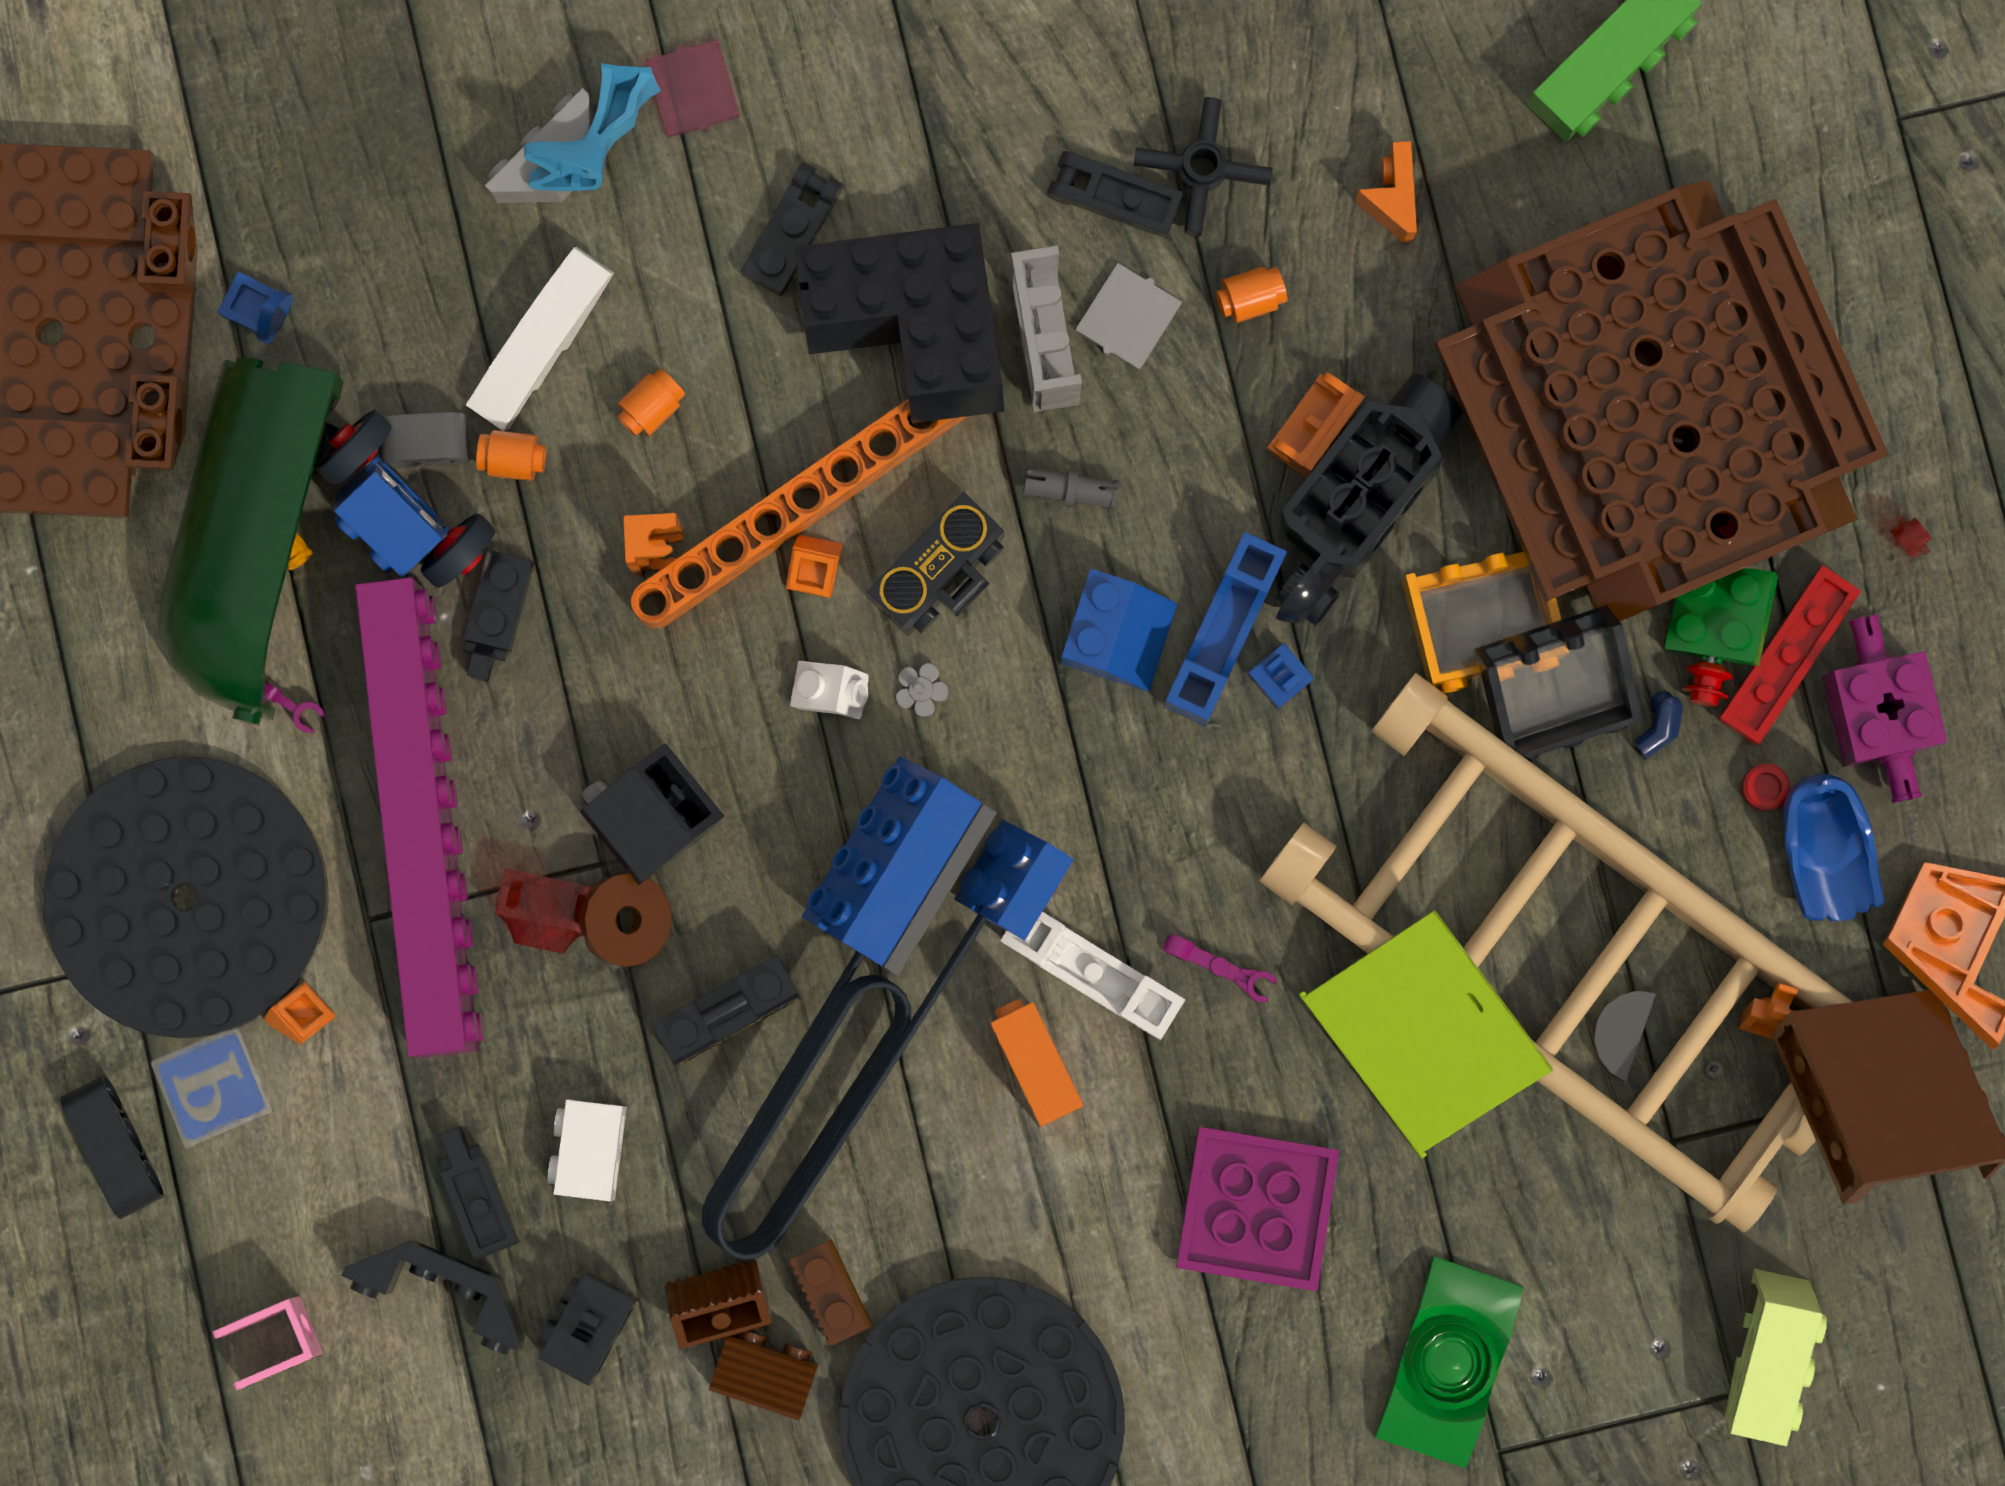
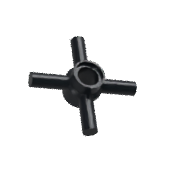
M1214 97L1204 98L1198 141L1185 148L1182 154L1136 147L1133 166L1179 172L1181 180L1190 189L1184 233L1191 236H1202L1208 192L1220 186L1224 179L1270 186L1272 178V167L1227 161L1225 153L1216 144L1222 100ZM1197 158H1206L1214 164L1216 170L1209 175L1203 176L1195 173L1190 164Z

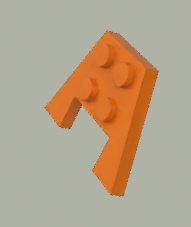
M1924 862L1915 875L1883 945L1994 1050L2000 1044L2005 1033V1000L1975 985L1974 982L2005 917V878Z

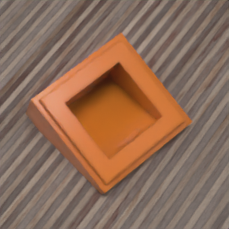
M798 535L793 545L786 589L831 598L843 545L837 542Z

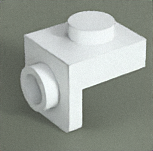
M798 661L790 706L799 710L833 713L851 719H861L863 706L868 698L867 685L869 676L866 673L843 665Z

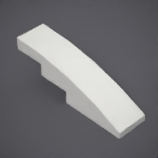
M574 247L516 326L466 406L502 431L510 429L532 391L540 388L560 353L569 348L614 272L578 247Z

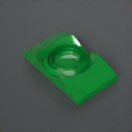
M1435 1256L1432 1257L1377 1426L1375 1438L1466 1469L1486 1416L1500 1364L1511 1339L1524 1289L1523 1286Z

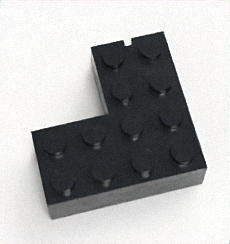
M979 223L794 247L809 355L901 343L912 424L1005 411L1002 377Z

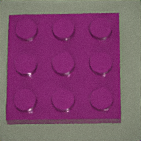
M1198 1127L1176 1268L1318 1291L1339 1150Z

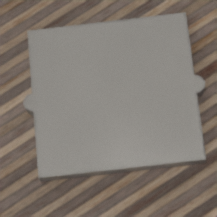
M1117 263L1075 329V332L1103 348L1105 356L1112 354L1140 371L1182 305V301L1155 286L1153 278L1144 279Z

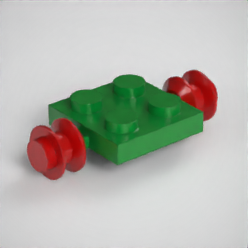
M1728 520L1727 526L1716 528V531L1724 536V539L1730 538L1733 533L1734 526L1732 520ZM1743 568L1675 598L1665 649L1671 653L1702 657V661L1689 665L1686 668L1688 672L1694 675L1693 684L1682 687V691L1690 694V702L1703 706L1717 707L1718 700H1728L1729 696L1721 691V685L1723 681L1732 680L1733 675L1724 666H1721L1722 661L1753 666L1760 665L1778 575L1775 572Z

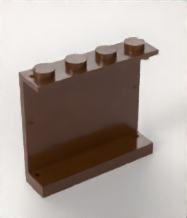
M1931 990L1793 1011L1785 1017L1771 1034L1843 1205L1860 1202L1877 1184L1972 1167H1979L1983 1178L1988 1179L2005 1164V1136L2000 1132L1994 1119L1987 1095L1977 1081L1970 1065L1969 1055L1962 1047L1951 1023L1948 1009Z

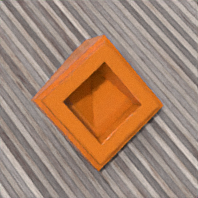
M304 981L273 1005L264 1020L269 1026L301 1045L332 1021L336 1015Z

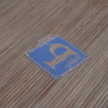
M239 1028L210 1036L150 1062L185 1149L273 1112Z

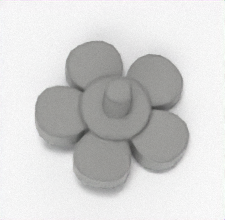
M930 663L922 665L919 673L912 667L904 668L899 674V681L903 686L909 687V689H901L897 692L896 701L899 706L908 709L915 705L916 714L921 717L931 716L935 712L933 700L943 702L949 695L947 684L936 682L940 677L939 668Z

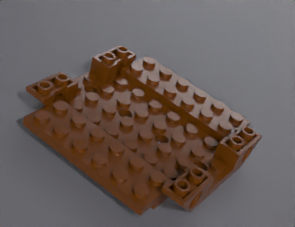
M0 143V513L129 518L132 476H136L137 468L173 470L186 432L198 249L192 196L190 193L152 191L154 154L151 150ZM50 322L61 323L63 336L60 341L53 345L42 344L40 339L42 328ZM142 326L154 328L156 334L154 343L146 349L134 348L132 344L134 332Z
M1709 180L1669 190L1507 258L1455 285L1454 289L1471 327L1440 339L1433 344L1545 602L1584 586L1593 608L1596 609L1608 605L1619 621L1858 520L1839 477L1889 455L1777 200L1773 199L1743 213H1736L1725 218ZM1611 256L1619 262L1621 272L1617 279L1608 280L1599 274L1597 262L1600 257ZM1646 341L1656 347L1658 360L1655 365L1644 366L1638 362L1635 357L1637 343ZM1684 427L1693 432L1696 438V445L1692 452H1681L1674 446L1672 437L1676 428ZM1715 514H1725L1732 520L1734 529L1730 538L1720 539L1711 531L1710 523Z

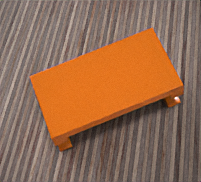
M1328 372L1324 376L1320 374L1266 450L1307 478L1361 406L1365 396L1358 391L1356 392Z
M676 513L624 516L625 563L634 576H643V571L661 570L677 559L672 557L669 559L659 558L667 556L673 551L672 546L666 543L673 544L684 541L683 527Z

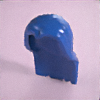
M1829 774L1804 778L1791 787L1785 799L1783 810L1784 844L1794 893L1802 915L1809 920L1822 921L1827 918L1830 922L1849 921L1855 919L1857 912L1865 913L1868 911L1870 905L1877 908L1884 904L1885 900L1879 876L1872 825L1855 788L1846 780Z

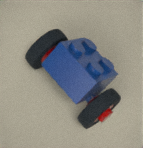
M373 410L365 414L353 425L348 422L340 428L329 440L328 443L331 447L321 457L316 466L319 474L332 485L342 482L353 472L358 471L336 492L334 512L339 516L335 518V522L353 540L360 536L372 548L369 551L370 557L387 573L394 569L403 577L432 550L422 564L420 571L432 585L440 588L451 582L459 574L465 575L476 566L483 557L482 551L492 540L495 529L479 513L468 517L452 529H449L447 526L443 527V519L376 454L378 447L389 435L392 426L380 413Z

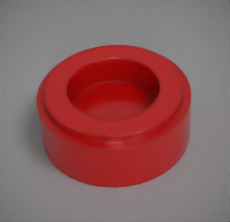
M1760 764L1753 767L1744 775L1741 782L1743 799L1751 808L1758 811H1771L1782 806L1791 788L1787 774L1780 767L1773 764Z

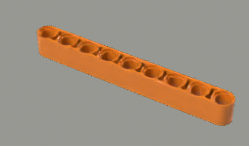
M909 399L905 400L641 583L634 590L631 597V606L635 615L645 626L650 628H662L670 624L966 417L936 420L926 429H916L908 422L911 415ZM879 436H889L896 442V447L891 454L879 456L870 449L872 441ZM842 462L853 463L858 468L857 476L849 482L842 483L837 481L832 476L833 469L837 464ZM804 488L816 490L820 494L818 503L810 509L799 508L794 503V499L800 490ZM772 514L781 519L782 525L776 534L765 536L756 530L758 520L765 515ZM736 541L743 546V553L738 560L724 562L718 557V551L725 542ZM691 567H697L705 572L703 583L695 589H687L680 585L682 573ZM651 594H660L666 598L665 609L656 616H649L642 612V603Z

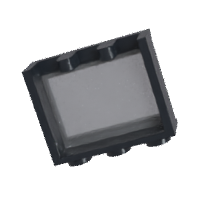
M1608 605L1474 648L1495 736L1528 761L1538 758L1540 754L1561 747L1570 748L1577 746L1586 739L1604 733L1620 732L1626 729L1628 725L1643 721L1623 626Z

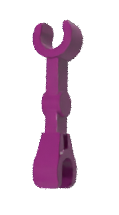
M266 682V698L273 703L276 701L293 712V722L299 730L304 733L313 734L315 731L302 723V714L306 710L313 709L316 713L325 717L324 710L313 702H303L298 705L282 695V691Z
M1173 934L1167 937L1163 946L1165 953L1186 962L1188 960L1209 970L1215 976H1221L1234 982L1255 1002H1267L1269 1000L1264 996L1256 994L1253 985L1258 978H1264L1268 982L1276 984L1277 980L1271 973L1241 969L1222 957H1216L1195 947V944L1178 935Z

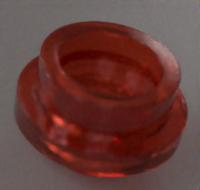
M1902 515L1896 519L1898 524L1890 530V533L1909 557L1913 560L1921 553L1924 556L1929 554L1930 550L1925 544L1932 540V537L1915 517L1909 522Z

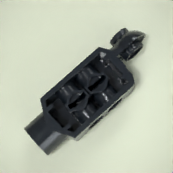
M1412 373L1388 404L1367 401L1283 507L1281 524L1287 539L1315 562L1310 568L1305 564L1300 565L1284 584L1277 596V600L1282 603V606L1277 613L1276 619L1287 623H1300L1308 620L1316 626L1328 613L1340 592L1333 588L1341 576L1355 578L1440 470L1442 454L1438 445L1462 416L1463 412L1459 403L1446 390L1429 378Z

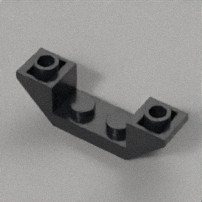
M416 1240L405 1242L344 1268L341 1276L353 1281L350 1289L376 1299L379 1292L384 1295L393 1292L404 1264L408 1262L411 1264L410 1273L432 1282L436 1281L438 1275L453 1281L455 1284L452 1290L465 1297L478 1301L481 1294L488 1296L473 1330L474 1333L483 1336L481 1345L507 1355L509 1348L517 1351L522 1349L526 1338L502 1277Z

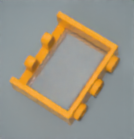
M1524 552L1504 556V553H1499L1486 557L1482 562L1460 567L1459 564H1452L1440 568L1438 572L1416 577L1415 573L1405 575L1401 581L1426 680L1435 687L1440 686L1443 693L1469 687L1468 679L1481 677L1474 648L1561 620L1556 598L1545 602ZM1561 645L1540 652V660L1530 665L1532 672L1559 666L1558 658L1565 656L1569 650L1565 645ZM1518 659L1497 666L1499 680L1513 677V669L1527 665L1522 664Z

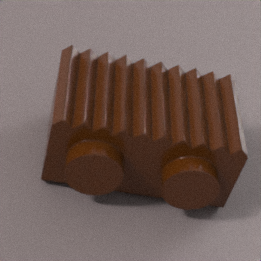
M832 1239L791 1258L789 1265L795 1267L793 1274L799 1276L797 1283L802 1284L801 1291L807 1293L805 1300L811 1302L809 1309L816 1311L814 1318L819 1319L818 1326L824 1328L822 1335L828 1337L826 1344L833 1346L872 1326L870 1318Z
M750 1259L748 1262L741 1260L739 1264L732 1263L730 1267L722 1266L720 1270L714 1268L711 1273L704 1271L702 1275L695 1273L693 1277L686 1276L684 1280L676 1279L674 1283L668 1281L665 1285L670 1321L680 1350L773 1324L766 1290L755 1259Z
M753 1331L739 1333L738 1336L726 1337L709 1390L800 1420L819 1363L810 1360L813 1352L785 1343L783 1351L766 1346L767 1336Z

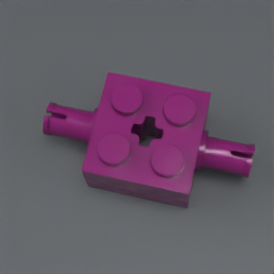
M1878 614L1870 615L1868 618L1861 617L1849 621V626L1852 629L1859 662H1856L1855 666L1834 670L1822 677L1843 767L1878 760L1879 763H1884L1892 795V804L1920 798L1922 793L1919 790L1911 756L1916 755L1915 752L1935 748L1947 743L1926 651L1893 658L1892 654L1887 655ZM1882 702L1884 705H1890L1892 713L1889 715L1887 713H1878L1877 705Z

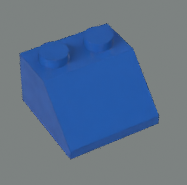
M1090 568L1061 657V664L1149 692L1177 603L1134 582Z

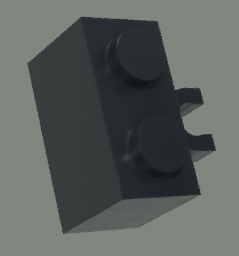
M590 1272L584 1273L581 1280L573 1277L560 1300L561 1303L566 1305V1308L559 1321L556 1322L550 1319L539 1337L537 1345L543 1347V1350L538 1359L587 1386L593 1384L639 1299Z

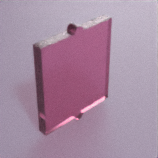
M718 40L687 49L685 46H679L677 52L645 60L647 67L652 68L656 83L662 90L655 95L668 138L701 129L702 132H707L709 126L741 117Z

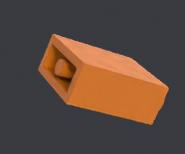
M1019 998L995 1010L997 1020L991 1022L990 1026L1039 1127L1084 1106L1034 1002L1024 1006Z

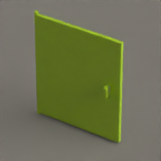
M1435 910L1309 993L1305 991L1299 993V996L1421 1159L1427 1155L1426 1150L1553 1070Z

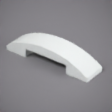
M1044 912L1039 916L1025 941L1008 931L1005 932L1000 940L1003 944L1160 1041L1186 1001L1153 979L1142 975L1069 930L1065 925Z

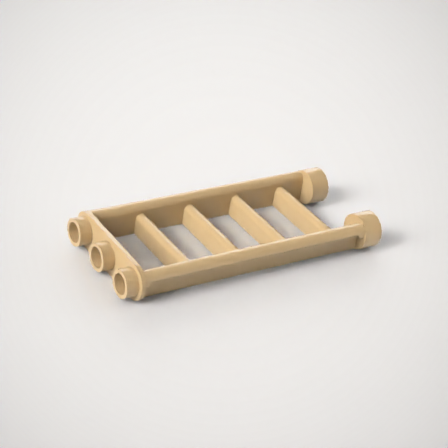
M1415 672L1371 732L1405 756L1426 729L1461 755L1463 759L1353 906L1315 878L1337 846L1305 822L1299 826L1259 882L1291 906L1298 902L1303 907H1306L1368 954L1394 937L1372 921L1373 917L1481 772L1485 773L1554 826L1463 947L1477 967L1480 966L1572 840H1575L1645 892L1639 903L1543 1033L1534 1042L1553 1068L1552 1072L1537 1081L1709 1210L1708 1218L1715 1224L1725 1219L1741 1232H1746L1761 1217L1777 1192V1187L1760 1174L1782 1144L1797 1156H1801L1816 1141L1792 1083L1790 1082L1719 1180L1646 1125L1755 976L1759 977L1773 989H1775L1778 983L1797 988V995L1792 999V1003L1802 1010L1852 1001L1447 700V695ZM1665 907L1737 962L1626 1111L1554 1056Z

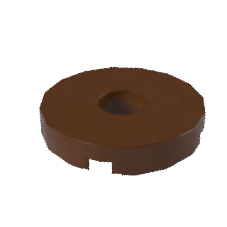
M627 872L611 875L595 883L583 899L579 914L580 930L583 931L584 938L587 941L585 944L589 951L604 963L622 967L644 964L656 956L669 937L672 923L670 903L661 887L649 878L638 885ZM627 906L634 914V923L629 931L623 933L616 925V916L620 909Z

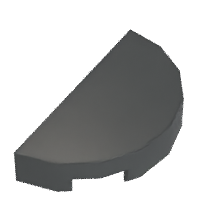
M1638 990L1618 995L1603 1006L1594 1021L1592 1044L1595 1047L1597 1058L1607 1073L1622 1082L1627 1080L1656 993Z

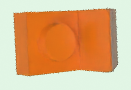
M1411 141L1393 142L1388 157L1381 158L1382 184L1390 185V188L1360 189L1356 194L1355 202L1402 243H1412L1417 233Z

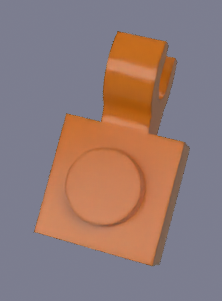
M1778 983L1771 998H1754L1742 1011L1738 1029L1773 1040L1771 1036L1773 1031L1790 1012H1793L1789 1007L1792 999L1797 995L1798 989Z

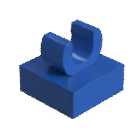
M1285 643L1248 673V676L1277 710L1314 680V677Z

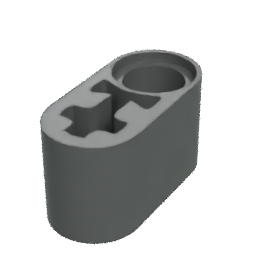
M436 412L383 416L390 423L392 429L384 442L379 446V457L390 468L448 466L468 462L465 414L458 412Z

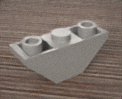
M583 88L575 96L568 94L562 98L553 109L552 114L554 117L543 128L536 126L529 131L520 143L522 149L510 161L505 158L493 167L487 177L490 181L485 187L495 202H562L572 192L530 188V172L540 166L526 160L524 157V146L526 143L538 141L569 142L583 139L594 120L592 100Z

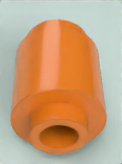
M1261 266L1222 279V289L1215 292L1222 316L1224 318L1231 316L1235 324L1276 311L1279 304L1287 302L1286 288L1277 267L1266 269L1265 266Z
M659 368L653 375L647 373L617 403V406L622 411L617 416V419L634 436L643 432L646 436L650 437L681 406L679 401L686 394L671 376Z
M493 430L491 435L480 434L476 455L478 471H487L490 477L533 481L536 472H544L546 445L539 444L538 435Z

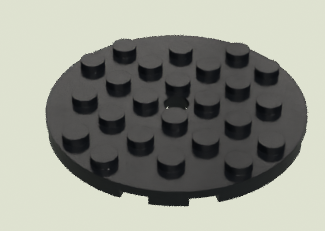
M172 757L141 764L120 773L94 791L77 808L58 837L50 857L44 888V914L50 943L58 963L77 991L96 1009L124 1026L140 1032L172 1038H201L235 1030L258 1019L257 1017L267 1012L273 1005L288 995L307 972L306 968L322 940L329 904L328 878L321 848L313 830L308 826L301 813L293 805V802L271 783L244 768L228 762L201 757ZM191 884L198 891V902L190 910H180L173 897H175L179 887Z
M967 1277L935 1284L917 1292L894 1307L874 1326L857 1351L846 1376L839 1411V1433L844 1461L854 1486H1111L1118 1469L1123 1447L1125 1409L1118 1375L1109 1354L1095 1332L1073 1309L1051 1294L1026 1283L997 1277ZM977 1407L989 1408L996 1416L995 1427L987 1434L975 1433L969 1426V1415Z

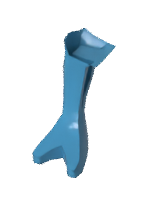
M601 63L602 79L598 108L585 137L569 142L538 141L525 144L524 157L526 160L540 166L530 172L529 187L536 190L585 191L600 188L603 181L607 153L619 138L635 127L639 108L650 97L662 91L656 83L652 68L616 66Z

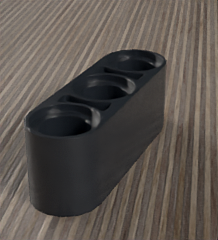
M105 1075L60 1097L65 1116L107 1203L117 1218L122 1219L164 1197L162 1185L114 1086Z

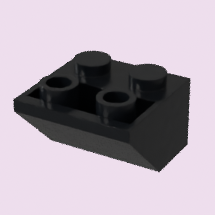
M666 743L631 767L580 811L582 816L638 885L702 839L724 817L723 813Z

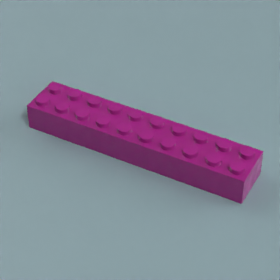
M412 577L355 584L408 1057L426 1059L478 1052L477 1041H484V1025L481 1013H475L473 1010L472 994H479V982L476 966L468 964L466 949L474 946L471 921L470 919H464L461 901L468 900V885L465 873H459L456 855L463 854V841L460 827H454L451 817V808L458 807L455 781L449 780L446 773L445 762L452 761L453 756L450 736L443 733L440 716L447 715V701L444 688H438L435 670L442 669V657L439 642H433L430 632V624L437 623L433 595L428 596L427 590L423 589Z

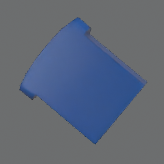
M238 272L217 313L221 317L256 333L258 340L268 344L281 328L291 307L293 294L285 290L277 291Z

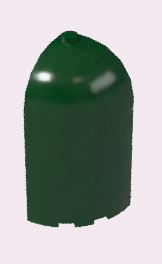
M237 358L236 362L225 360L222 363L161 592L159 634L171 667L197 695L234 711L232 716L234 720L260 726L261 718L273 720L276 708L269 704L265 696V668L274 617L331 400L340 399L344 382L335 372L286 362H280L278 371L262 369L264 363L262 360L256 358Z

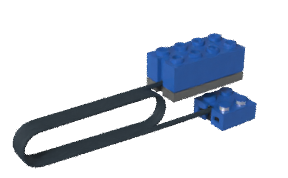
M901 756L884 773L880 789L870 805L866 806L859 814L856 828L847 843L834 855L831 869L821 885L809 896L807 908L801 916L852 947L856 952L718 1176L702 1207V1225L707 1237L731 1257L742 1260L760 1258L772 1251L782 1239L915 1035L986 920L1025 941L1074 860L1050 843L1002 819L998 828L988 836L985 849L973 869L968 871L963 877L960 890L954 898L955 901L978 915L911 1020V1006L906 993L890 980L877 975L860 976L851 982L849 981L865 956L894 974L899 975L997 812L943 777ZM882 987L888 989L895 1002V1015L883 1038L761 1225L753 1234L743 1240L731 1242L725 1240L723 1220L729 1206L852 1004L861 994L870 989Z

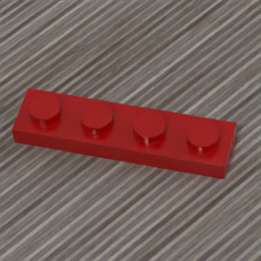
M1824 565L1820 566L1763 650L1760 665L1751 668L1717 720L1755 746L1759 745L1861 593V590Z

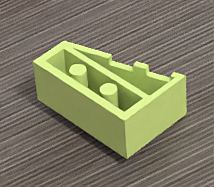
M1754 1268L1751 1283L1756 1284L1758 1295L1753 1314L1745 1312L1742 1327L1749 1329L1741 1357H1736L1725 1417L1730 1434L1787 1446L1791 1430L1798 1431L1802 1421L1803 1404L1799 1403L1803 1387L1809 1388L1812 1383L1815 1360L1811 1359L1814 1344H1821L1824 1339L1827 1317L1821 1311L1809 1280Z

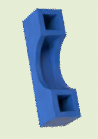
M1244 532L1163 708L1204 727L1207 725L1287 551Z

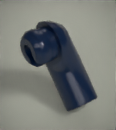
M1668 691L1657 692L1651 698L1650 706L1655 713L1653 727L1632 741L1635 750L1644 760L1650 758L1679 735L1683 706L1679 698L1672 696Z

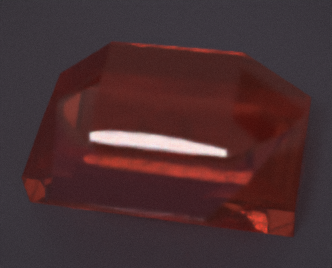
M505 868L494 914L506 922L515 944L564 954L578 937L584 936L583 931L580 930L579 914L582 901L591 889V886Z

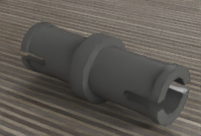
M1027 466L1023 496L1029 495L1062 500L1064 506L1073 507L1075 502L1107 507L1114 510L1117 502L1118 492L1116 491L1119 488V480L1078 475V470L1069 469L1068 473Z

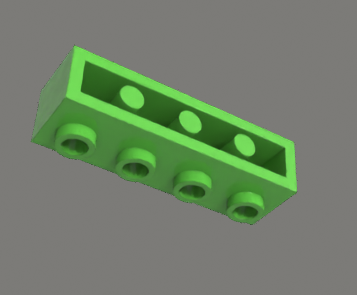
M1626 0L1532 93L1527 105L1565 142L1575 133H1578L1583 138L1601 120L1602 117L1597 112L1608 101L1614 106L1618 104L1634 87L1629 80L1640 69L1647 74L1662 60L1666 53L1661 48L1672 37L1680 42L1696 26L1698 21L1693 16L1702 3L1699 0Z

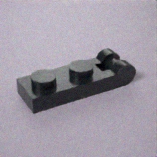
M1063 151L1057 164L1060 171L1057 180L1050 182L1046 193L1047 197L1056 202L1074 205L1154 235L1168 238L1183 197L1182 191L1072 152ZM1078 175L1090 178L1086 191L1074 187Z
M802 162L796 170L791 184L740 271L743 277L780 297L783 296L797 271L794 247L812 245L844 186V183L833 177L827 180L815 173L816 168L805 162ZM806 189L819 196L814 207L801 201Z

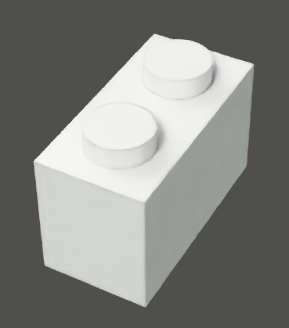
M566 1100L565 1109H557L554 1136L561 1137L559 1156L552 1155L550 1158L547 1180L548 1184H555L554 1195L615 1201L627 1107Z

